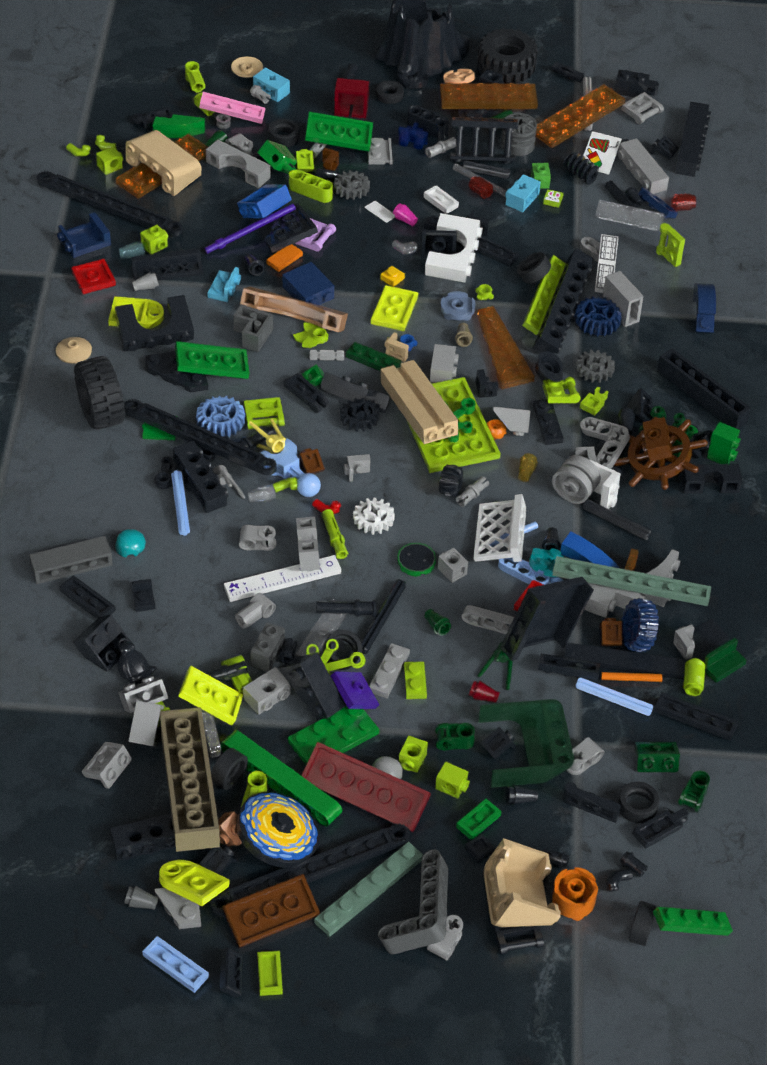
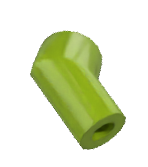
M69 143L66 146V149L75 156H88L91 150L89 145H82V148H77L72 143Z
M291 477L272 485L276 493L289 487L291 490H297L298 479Z

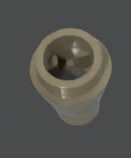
M460 323L455 341L459 346L467 347L472 342L473 337L468 324Z

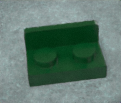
M635 742L638 772L679 771L680 752L676 742Z

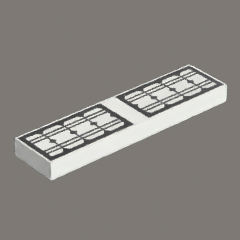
M601 234L595 292L603 293L606 276L615 273L618 236Z

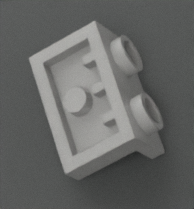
M105 742L82 770V773L86 778L101 780L105 788H110L131 762L132 758L123 744Z

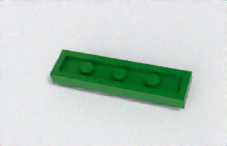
M657 907L653 911L660 931L728 936L733 931L725 912Z

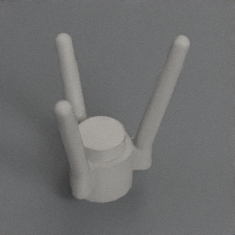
M223 465L216 466L212 471L219 476L220 484L224 485L227 483L229 487L233 486L242 499H245V495L232 479L226 467Z

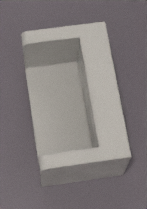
M136 701L129 742L157 746L155 737L160 711L164 709L163 705Z

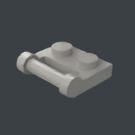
M644 92L622 104L621 110L634 118L636 123L640 125L649 117L662 113L664 107ZM652 107L651 110L645 112L644 114H641V112H643V111L647 110L648 108Z

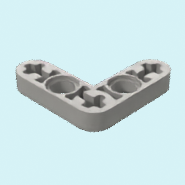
M593 417L584 418L580 423L582 432L587 436L606 441L596 457L597 463H602L603 466L612 469L630 439L628 429L624 426ZM604 428L610 429L607 433H601V430ZM610 447H617L613 452L608 451Z

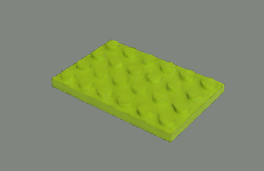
M465 377L433 383V387L448 404L452 413L461 408V401L465 398H472L476 405L475 411L472 414H464L458 418V422L470 421L473 424L472 432L468 434L458 429L459 440L457 442H450L448 438L423 444L407 421L429 473L443 471V467L447 464L462 467L500 459L501 453Z

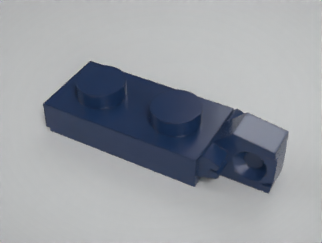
M641 187L638 195L643 201L649 203L648 206L660 211L659 214L666 219L668 217L676 218L678 215L677 211L657 195Z

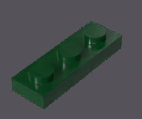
M354 342L346 352V358L380 372L382 368L393 365L395 368L401 366V360L357 342Z

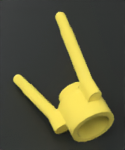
M270 419V422L277 435H267L250 421L249 425L266 438L267 446L258 444L257 447L269 451L271 454L279 453L284 449L286 438L282 436L273 419Z

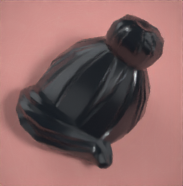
M128 641L120 645L119 651L121 655L117 662L119 674L130 683H143L142 679L151 676L157 667L150 666L144 655L135 650V645L132 642Z

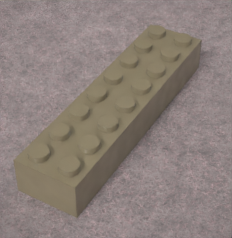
M201 707L160 711V729L176 852L220 847L219 824Z

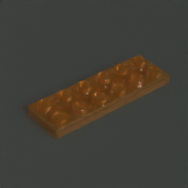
M440 84L442 109H537L538 106L535 84Z
M603 84L537 124L535 136L551 148H554L624 105L625 98Z
M190 134L174 142L198 161L206 157L208 146ZM141 162L139 165L118 176L116 184L139 199L162 185V176Z

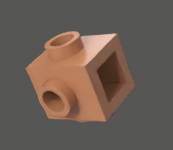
M235 811L226 812L218 819L220 843L223 845L239 846L242 844L236 829L237 814Z

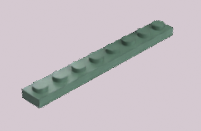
M556 556L552 576L567 579L583 577L588 583L704 606H708L711 586Z

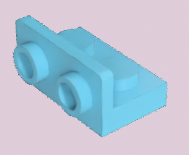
M235 267L232 273L219 270L208 291V298L228 302L230 296H233L235 293L236 285H239L241 280L239 268Z

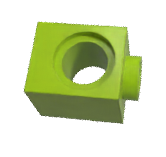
M114 147L96 153L97 167L105 175L123 168V156Z
M408 735L399 754V763L403 769L418 773L427 755L428 742Z
M445 762L436 777L435 789L458 799L462 792L465 793L470 781L467 780L468 771Z

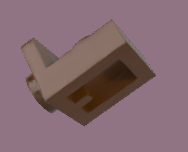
M324 148L323 167L327 170L335 171L339 165V152Z
M308 448L301 451L298 458L299 462L302 463L305 473L316 474L325 470L318 449L312 450Z
M615 618L604 619L599 624V629H601V646H621L622 621H616Z

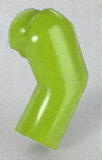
M96 136L95 144L101 150L111 147L116 149L115 143H106L104 141L105 136Z

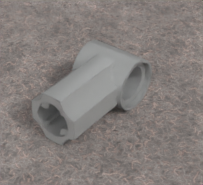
M257 593L253 596L248 606L235 614V619L243 629L248 628L260 618L270 617L275 611L276 605L262 593Z

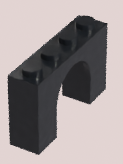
M185 295L167 298L170 322L166 327L159 330H149L142 327L136 319L133 304L116 306L115 318L124 352L136 351L142 348H153L159 345H170L176 343V341L187 342L193 340L194 327Z

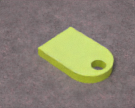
M114 296L108 322L109 326H117L115 307L133 304L138 323L142 327L150 329L162 323L164 320V309L159 302L154 300Z
M170 861L165 863L159 871V882L164 888L200 906L205 905L229 887V879L191 861Z

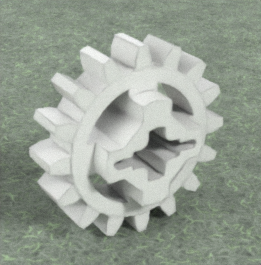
M366 498L365 503L360 501L359 506H355V511H353L354 524H358L359 530L364 528V533L371 531L374 535L375 531H378L379 534H382V529L388 531L389 526H393L394 508L390 507L389 502L384 504V499L377 501L374 498L373 501H370Z

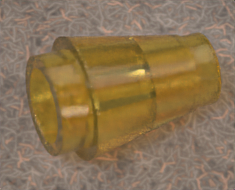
M525 453L520 458L518 476L520 481H529L538 465L535 455Z

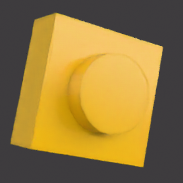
M391 266L381 273L380 279L394 287L405 279V273Z

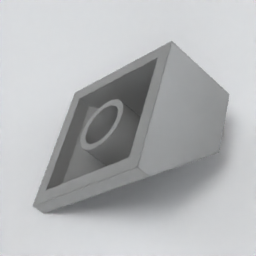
M504 407L493 408V411L509 431H513V435L524 436V432L528 433L530 410Z

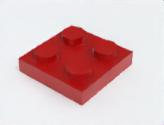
M105 259L71 267L72 274L82 294L116 286V280Z

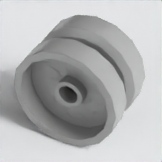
M573 455L569 456L553 475L552 484L556 492L563 499L571 503L580 504L584 503L600 483L601 476L597 467L589 459Z

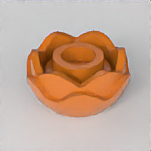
M493 419L486 423L494 440L503 438L507 432L505 424L498 419Z

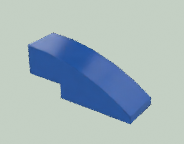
M571 531L561 544V554L566 557L620 568L602 550Z

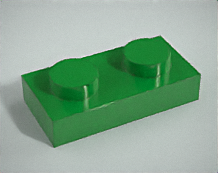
M485 799L458 821L456 828L472 840L501 816V810L488 799Z

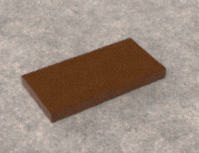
M304 874L222 907L238 948L313 919L320 914Z

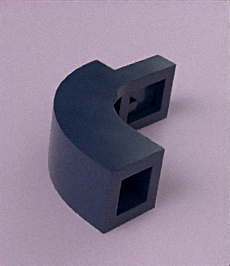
M695 283L693 302H696L695 332L714 333L716 314L714 284Z

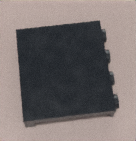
M583 577L528 588L500 648L511 661L518 659L524 647L556 640L562 648H565L566 642H568L594 589Z

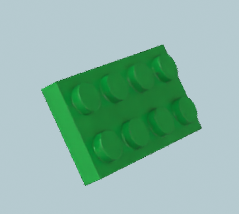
M309 112L305 141L370 151L373 122Z
M176 341L177 371L249 378L250 372L246 349Z
M346 706L331 717L321 719L289 736L288 743L304 764L307 765L317 742L344 753L379 734L380 729L364 709H348Z

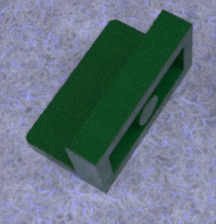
M736 638L706 655L704 662L705 673L715 683L746 664L747 660L736 650L738 643Z

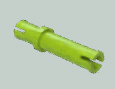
M330 509L324 510L321 516L330 536V545L334 548L336 557L344 559L348 555L345 547V538L340 533L333 511Z

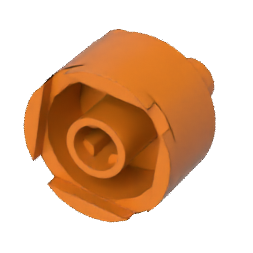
M574 867L572 870H562L557 875L554 882L552 903L558 905L561 915L579 921L593 911L598 893V886L594 875L588 870Z

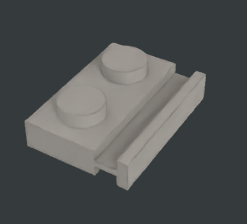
M371 138L370 151H368L369 164H385V162L392 164L391 138H388V140Z

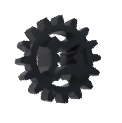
M363 397L361 400L354 398L353 402L348 400V403H343V407L340 408V421H343V426L349 425V430L355 428L356 432L359 429L365 432L366 428L371 430L372 425L376 426L377 421H379V408H376V403L371 404L370 399L364 401Z

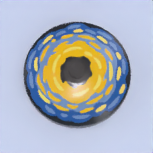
M277 792L257 793L243 803L237 814L236 829L241 842L252 855L267 864L283 868L295 867L312 857L318 847L320 833L316 820L304 805L290 796Z

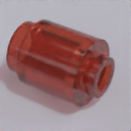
M477 176L470 180L469 187L471 191L483 199L492 195L493 185Z
M691 193L674 194V197L671 198V207L675 211L692 210V208H696V196L691 195Z

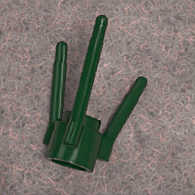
M500 642L497 650H494L492 656L479 672L478 677L480 678L494 659L496 662L501 663L508 661L506 690H509L513 661L500 648L502 644Z

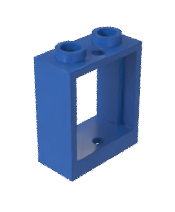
M264 185L237 202L243 218H264L292 199L286 185Z

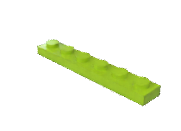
M554 255L549 259L551 269L541 279L522 326L535 335L540 330L566 264Z

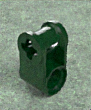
M441 723L435 727V732L438 736L436 747L439 750H467L474 745L475 728L470 723Z
M699 770L692 774L687 786L681 793L678 805L684 804L693 808L695 812H699L710 782L708 773Z

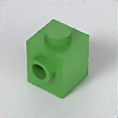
M532 163L531 178L541 182L540 189L549 188L551 174L548 163Z

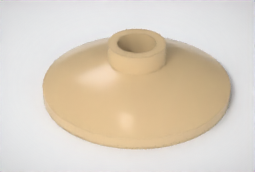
M240 57L233 61L231 69L237 76L249 78L263 70V64L254 57Z
M80 337L66 338L59 342L56 347L57 357L61 361L71 364L88 359L92 353L91 344Z

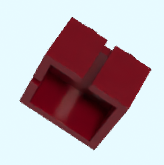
M337 78L334 116L349 117L352 104L354 105L352 117L366 118L369 81Z

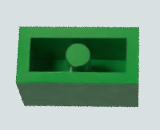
M719 422L712 433L707 459L719 464H729L731 461H734L738 454L736 449L741 441V438H738L740 430Z

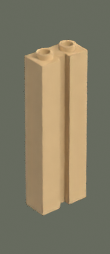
M414 360L401 363L399 368H395L393 365L380 369L382 386L423 444L458 435V419Z

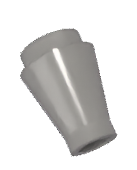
M150 272L132 281L135 291L155 289V287L159 286L155 273L150 274Z

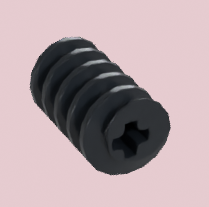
M579 152L568 155L563 162L565 169H568L573 175L586 182L587 185H591L596 180L599 167L590 162L589 159H585L583 155L580 156Z

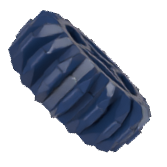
M592 296L591 299L585 298L584 301H580V304L576 307L574 317L579 330H584V333H590V336L595 334L597 337L599 335L605 337L606 334L611 335L612 332H616L619 328L622 313L612 300L608 301L606 297L602 299L599 296L598 298Z
M638 598L630 600L629 604L626 605V610L623 611L624 615L621 618L622 641H624V645L628 650L646 652L651 649V646H654V640H657L656 635L659 626L658 610L655 604L648 599Z

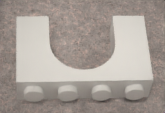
M440 213L437 230L457 231L456 241L460 242L465 248L461 252L452 255L429 251L425 264V275L466 282L467 276L471 275L472 266L470 264L474 263L475 260L474 250H478L479 240L477 239L481 238L483 228H480V220Z

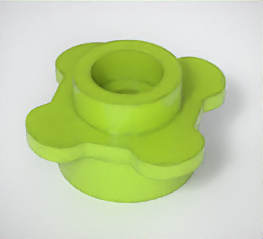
M482 284L475 290L478 294V300H491L494 298L492 288L487 284Z

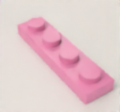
M206 92L202 93L199 106L202 109L262 124L265 113L264 107Z

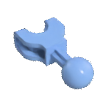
M286 438L284 441L285 446L281 453L271 454L266 450L259 452L264 454L265 457L273 458L276 461L277 471L272 474L273 476H281L284 479L291 476L298 479L297 490L301 495L313 497L319 492L321 487L319 478L312 473L304 474L300 470L297 446L290 439Z

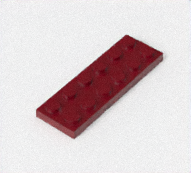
M317 742L301 775L320 790L397 825L399 823L401 825L404 824L411 832H414L431 795L426 790Z

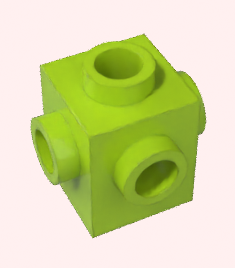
M158 225L140 233L141 246L150 254L168 247V234Z

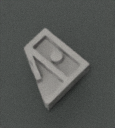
M166 888L155 889V896L159 897V900L164 905V909L168 915L173 917V921L179 929L201 927L198 904Z

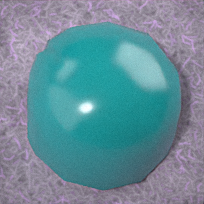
M134 529L123 530L117 536L116 552L125 558L130 554L136 557L144 551L146 545L145 537L140 531Z

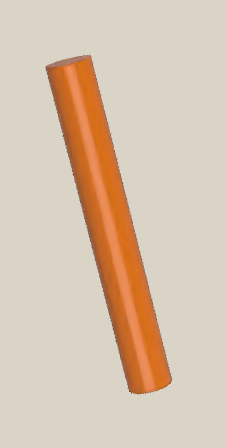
M601 672V680L662 682V674Z

